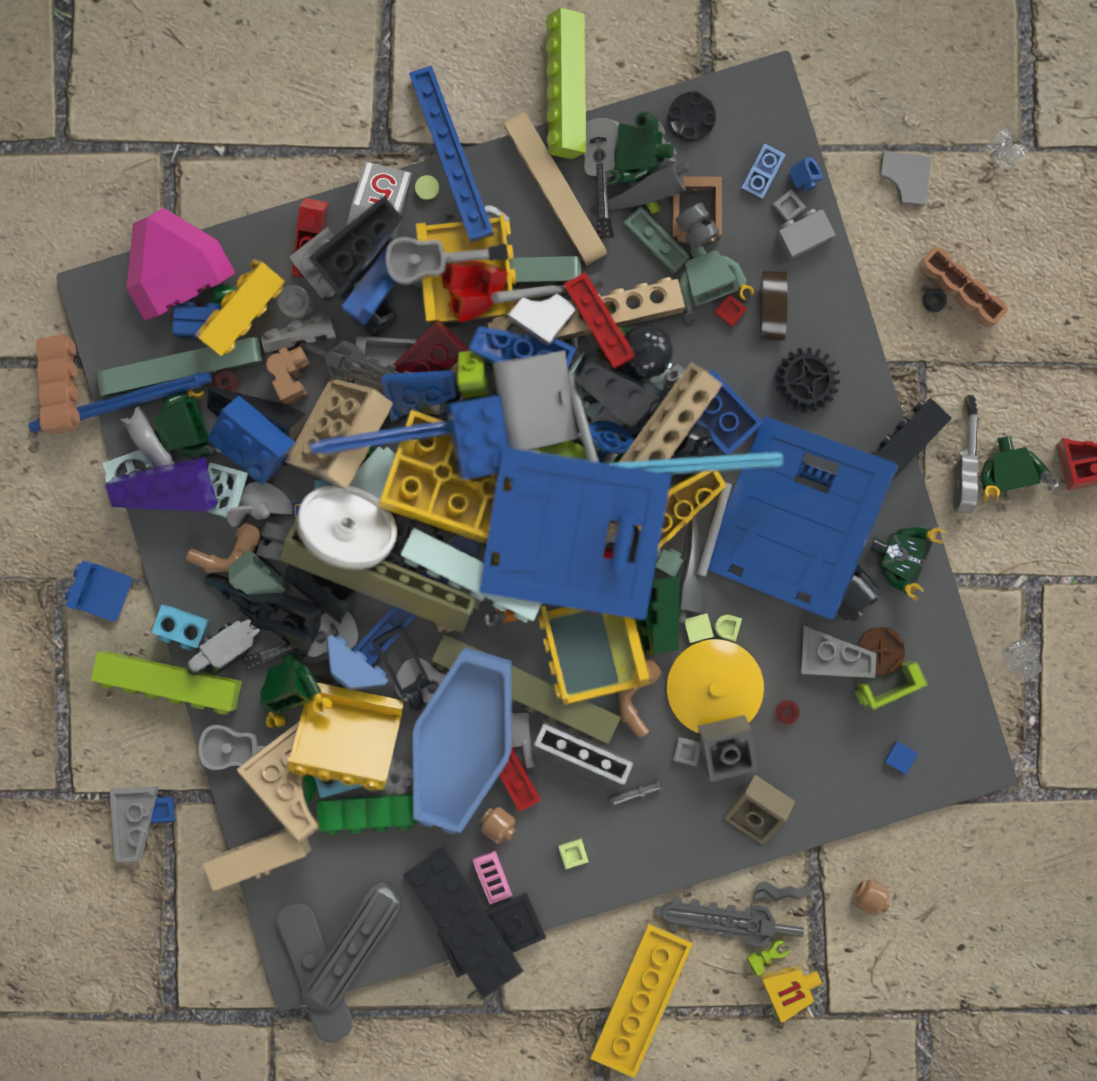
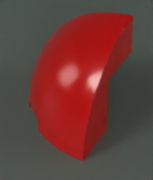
M474 260L446 263L445 272L442 274V285L444 289L449 291L450 302L448 306L456 319L460 322L468 321L487 311L494 304L492 294L503 291L508 271Z

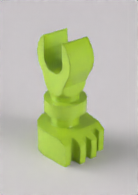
M774 941L767 951H761L759 956L754 952L746 957L748 964L757 977L765 972L763 964L766 963L768 965L771 963V959L783 958L788 955V949L781 953L776 951L777 946L784 941Z

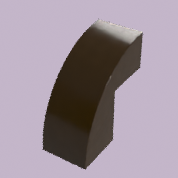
M762 271L760 287L762 304L760 320L761 340H785L788 304L787 272Z

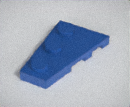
M454 370L386 374L381 378L385 398L393 403L389 410L391 422L398 420L403 415L410 414L411 410L417 412L426 406H434L455 398L458 394Z

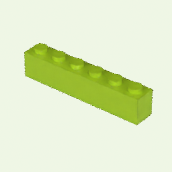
M560 7L548 14L546 20L548 154L574 159L586 153L584 13Z
M109 651L96 652L91 681L99 682V687L112 689L113 686L122 687L121 691L125 693L136 694V691L144 692L145 697L159 699V696L168 698V702L182 704V701L191 703L190 707L205 709V706L214 708L213 712L219 714H228V711L237 709L242 685L240 680L204 672L196 675V677H192L186 672V668Z

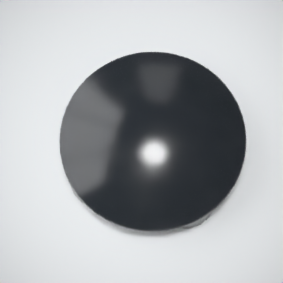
M698 91L681 94L672 102L668 111V122L672 131L678 137L684 140L695 141L704 138L711 132L716 122V110L711 100Z

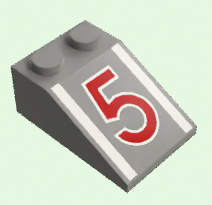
M365 162L352 201L347 225L384 195L402 216L413 173ZM400 223L387 239L388 242H392L397 238Z

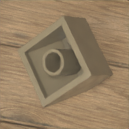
M754 774L742 788L723 819L764 846L787 821L795 801Z

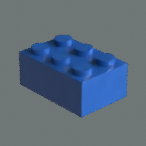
M712 370L709 374L723 385L696 422L710 428L709 431L714 439L716 449L723 456H729L763 424V421Z
M493 395L445 404L458 477L468 479L498 473L502 450L504 447H508L500 397Z
M240 396L222 410L206 439L262 486L279 471L296 443Z

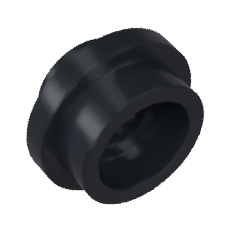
M937 288L929 289L922 298L924 308L932 313L941 311L947 303L945 293ZM931 297L937 298V305L930 303Z

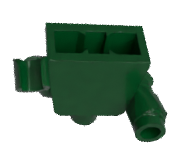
M641 112L635 118V125L619 123L615 170L604 172V174H613L614 179L612 182H605V184L613 185L618 181L620 183L638 182L652 174L653 168L660 167L661 158L673 157L674 145L673 143H662L663 135L662 132H658L659 121L655 116L648 112Z

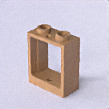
M683 177L686 191H715V225L720 233L706 242L714 243L722 235V177ZM678 193L672 196V238L677 239L679 243H689L686 239L687 232L681 231L675 221V218L679 216Z

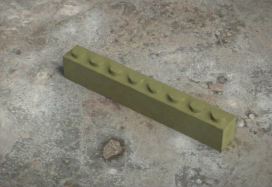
M294 524L285 539L279 560L460 633H463L477 599L384 560L373 566L359 569L344 568L328 563L316 556L305 545L297 525Z
M444 634L432 661L436 662V668L448 673L465 647L483 653L486 652L448 634ZM512 665V704L516 700L524 704L523 709L533 714H536L537 711L546 714L545 719L558 725L559 721L567 724V730L580 735L582 731L590 735L589 740L601 746L603 742L609 744L621 719L619 715L587 700L564 705L563 698H557L553 684Z

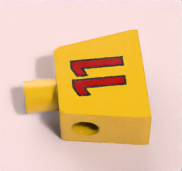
M798 966L760 975L781 1023L812 1004L814 999L810 990L822 985L817 971L803 976Z

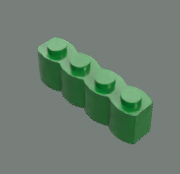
M413 793L332 798L317 801L318 831H324L325 835L339 834L341 829H349V833L364 832L363 828H373V832L387 831L388 826H397V830L412 829V825L417 824V820L413 818Z

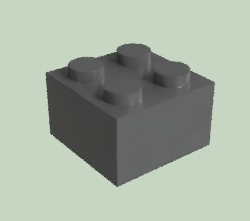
M745 715L698 726L703 765L710 782L758 771L752 729Z

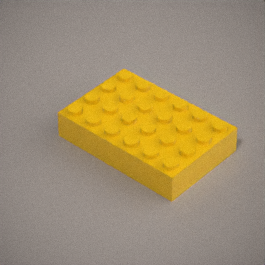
M411 410L405 427L440 422L441 420ZM451 434L402 441L397 448L377 507L487 545L499 472L468 479L459 478ZM505 476L502 491H511L512 484L509 477Z

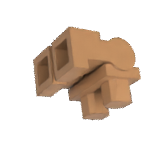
M284 347L279 350L280 354H273L267 360V369L276 378L272 383L281 401L288 406L309 396L301 382H295L294 378L301 376L300 369L311 365L301 347L290 352Z

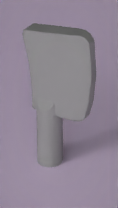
M529 712L512 713V747L522 746L525 767H535L534 757L531 753Z

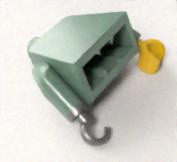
M702 245L691 249L690 253L693 259L685 263L687 270L682 272L679 282L685 305L684 310H686L683 315L685 323L691 325L697 322V318L693 321L686 319L687 315L693 313L692 308L694 305L695 307L735 291H738L740 299L746 300L743 296L745 288L749 290L751 296L754 295V289L746 285L747 280L737 262L727 256H721L715 250L706 253Z

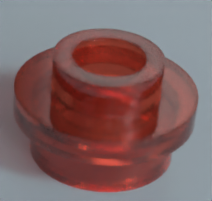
M223 370L215 376V388L235 392L238 388V377L232 371ZM224 378L230 379V384L228 386L222 385V380Z
M783 700L776 706L775 714L781 723L792 724L799 718L800 709L794 701ZM786 707H789L792 711L790 716H784L783 710Z

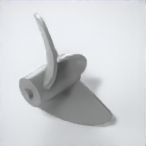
M254 481L245 486L238 507H233L228 511L227 521L231 526L239 528L246 521L247 514L256 519L268 518L270 514L292 515L293 507L290 500L281 490L268 483L262 486L259 482Z

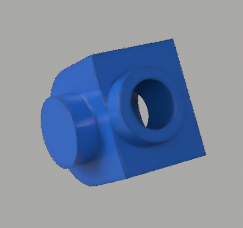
M811 157L803 159L790 168L791 181L795 184L796 188H802L803 192L817 187L816 182L824 178L817 162Z

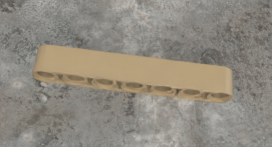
M525 111L505 121L503 126L583 263L588 266L607 255L602 241L552 156L548 154L546 146Z

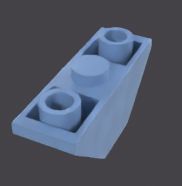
M330 634L327 638L330 676L349 691L379 688L387 684L388 679L385 678L387 674L378 666L371 667L366 663L368 659L357 650L354 653L347 648L349 644L338 635L334 637Z

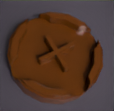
M881 626L870 628L858 640V647L877 654L876 674L892 673L904 661V641L899 633L891 628Z

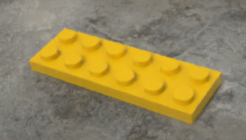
M647 924L590 1059L633 1078L636 1077L692 948V942L654 925Z

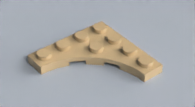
M298 722L239 767L237 772L298 843H301L318 829V825L310 815L304 801L303 776L292 773L287 767L288 757L290 758L299 725Z

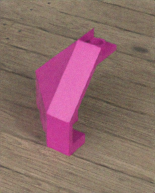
M161 208L150 216L133 223L126 289L144 321L168 311L170 307L197 296L201 291L210 286L212 288L235 274L218 240L167 209Z

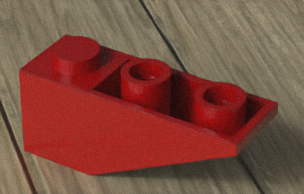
M305 198L300 204L294 253L326 228L329 202ZM293 263L291 275L305 278Z

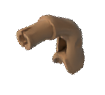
M251 523L242 524L236 532L235 537L237 541L231 555L227 559L213 554L210 556L191 548L185 560L205 569L206 573L229 572L228 567L247 550L254 553L258 543L262 541V528Z
M647 658L645 663L650 679L649 685H651L660 677L661 670L652 658ZM643 686L617 692L621 721L628 725L638 739L645 736L649 729L638 716V710L632 704L631 698Z

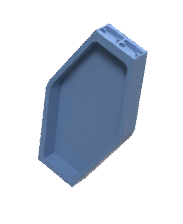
M465 647L417 720L413 731V818L419 820V824L427 827L436 825L442 827L444 832L450 834L461 833L507 763L512 749V661Z

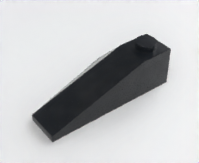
M215 387L208 389L207 408L218 417L225 407L240 396L295 442L305 425L306 414L286 404Z

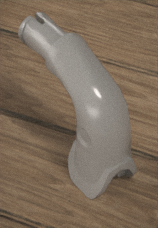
M139 406L135 408L134 415L130 419H120L136 446L156 468L175 464L171 460V455L163 448L153 432L147 414Z

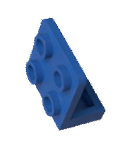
M82 560V563L78 564L75 568L73 586H69L64 599L67 602L65 606L71 609L86 611L112 622L117 621L133 582L132 578L94 562Z

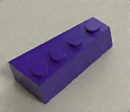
M205 457L116 476L105 483L111 507L209 512L218 504Z

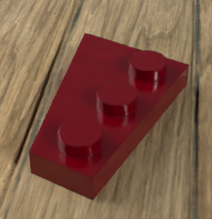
M437 320L393 365L396 366V371L401 374L405 371L411 373L436 372L459 362V353L470 350Z

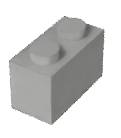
M812 209L802 215L803 219L794 222L792 219L780 226L781 230L777 233V237L789 260L835 237L836 234L823 209L817 212L815 209Z

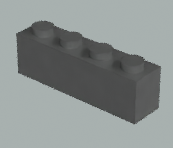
M543 724L531 752L536 756L617 792L622 790L633 766V763L546 724Z

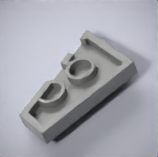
M321 312L314 314L309 320L291 322L286 328L268 330L265 332V335L261 336L266 353L284 347H292L298 340L310 343L315 342L316 338L320 335L326 334L327 338L336 336L330 312L326 314Z

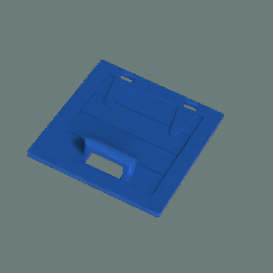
M764 417L762 420L763 424L757 432L749 454L781 453L783 464L781 467L742 469L726 506L708 570L833 620L897 470V465L894 462L803 429ZM805 453L840 465L837 473L834 474L802 461ZM796 475L830 487L828 494L794 482ZM733 565L744 569L742 577L729 572ZM800 591L812 596L810 604L797 599Z
M504 447L499 468L480 592L645 619L671 475ZM505 476L513 478L511 491H502ZM609 520L618 521L612 559L603 558ZM637 524L641 525L635 563L627 562L633 525ZM492 551L501 553L499 566H490Z

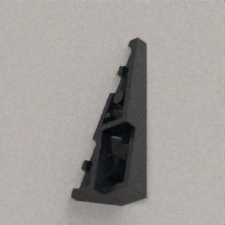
M210 573L205 577V584L207 586L212 584L222 592L221 597L225 600L231 599L238 604V610L266 632L271 630L281 638L280 642L284 646L288 644L298 651L297 656L302 659L307 656L321 626V606L279 593L247 595L241 589H235L227 577Z

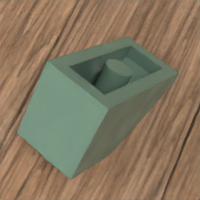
M247 550L228 567L230 584L237 590L241 589L247 595L282 593L286 590L283 575L250 550Z

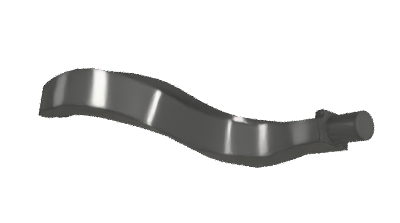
M763 881L757 884L756 889L759 891L754 894V898L765 897L770 901L786 897L801 899L812 891L811 889L815 884L811 882L801 889H796L792 886L778 889L769 882Z

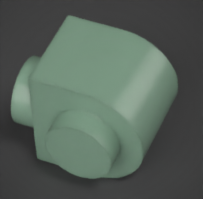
M671 548L668 551L660 549L657 553L655 569L670 577H676L684 562L680 559L682 554Z

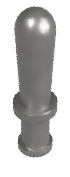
M658 779L643 786L638 784L636 788L612 794L608 798V803L611 806H617L641 796L645 798V795L656 791L660 792L661 788Z

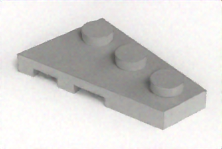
M804 626L802 675L875 678L876 653Z
M159 786L110 789L115 862L142 860Z

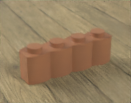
M935 246L918 263L920 270L927 277L935 279L939 287L947 294L953 295L962 308L972 311L975 319L982 325L992 327L1008 311L1003 301L996 296L989 295L987 288L978 280L971 279L969 272L963 266L953 263L952 258L945 250Z
M65 334L37 339L36 352L38 358L37 374L40 384L38 396L41 407V430L48 435L76 431L80 421L79 412L75 408L76 400L79 397L78 389L74 386L75 377L77 376V367L73 363L76 345Z

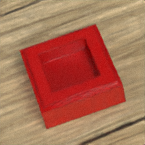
M728 294L713 313L732 328L748 308L731 294Z

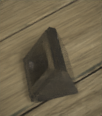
M329 659L306 666L317 683L326 685L335 683V679L330 676Z

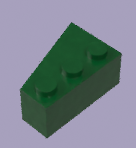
M679 576L652 580L646 618H636L644 656L679 650Z

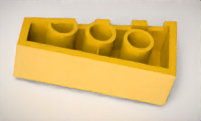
M253 259L249 264L252 270L242 274L236 281V291L232 290L225 295L220 303L222 309L220 311L215 309L195 334L220 356L224 353L227 355L236 345L234 341L240 334L243 336L252 326L250 322L255 316L260 317L267 309L266 303L271 297L276 298L283 290L281 285L285 281L259 260Z
M718 471L692 473L669 486L658 551L696 513L726 487ZM634 524L640 534L641 525Z

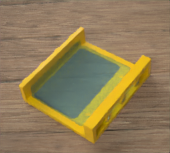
M545 606L541 607L542 615L538 616L541 630L546 629L548 638H543L546 653H552L553 661H549L552 676L557 675L559 684L554 686L557 698H563L564 705L650 684L634 618L600 612L592 614L587 610L569 607L546 611Z

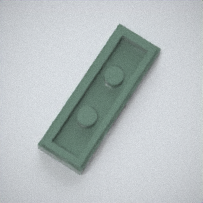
M641 206L623 222L627 229L673 275L691 259L690 255Z

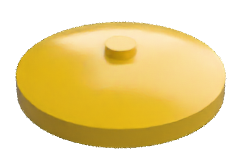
M709 639L689 646L678 655L669 670L666 691L669 705L675 716L687 728L698 733L699 725L745 715L748 723H750L761 706L764 682L757 662L745 649L729 641Z

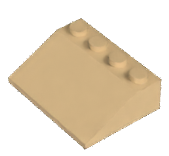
M330 378L285 462L331 484L347 489L353 481L354 475L364 460L369 447L348 449L322 455L321 453L311 454L310 443H316L319 440L377 432L384 419L388 416L393 403L375 389Z

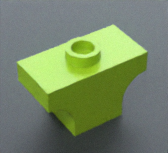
M471 351L459 353L458 385L464 399L488 395L485 360Z

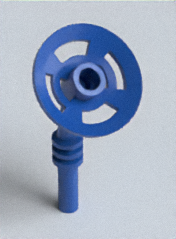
M596 421L589 425L593 444L599 448L596 453L598 462H601L608 453H626L634 442L631 433L616 423ZM605 429L604 431L595 432L596 430ZM615 433L619 434L625 442H621Z

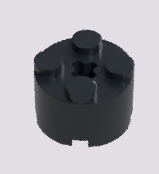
M856 565L837 611V614L843 620L851 619L852 622L862 616V610L868 604H874L881 597V594L878 592L879 586L859 565Z

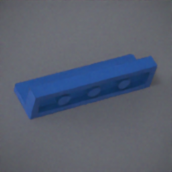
M388 246L341 307L343 311L366 325L397 283L390 276L386 264Z

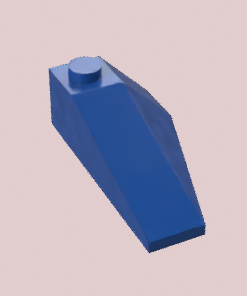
M478 327L468 350L492 365L495 362L524 359L565 351L568 370L576 348L556 338L547 346L531 334L522 335L509 333L504 330Z

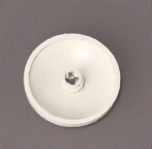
M329 485L313 491L303 501L297 517L299 534L305 545L316 556L333 565L352 569L370 567L385 559L391 551L396 538V525L390 511L377 507L379 499L362 489L348 486L346 489L337 485Z

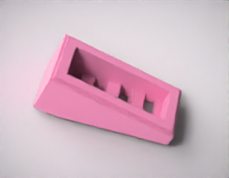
M496 850L474 857L473 863L489 904L511 897L512 892ZM494 861V865L482 869V864ZM497 869V874L485 878V873ZM498 878L501 879L500 883L488 886V882ZM504 887V892L492 896L491 891Z

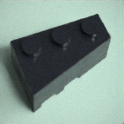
M287 564L284 579L313 603L321 606L324 612L341 625L359 592Z

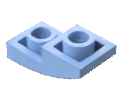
M764 143L742 188L763 199L786 154Z

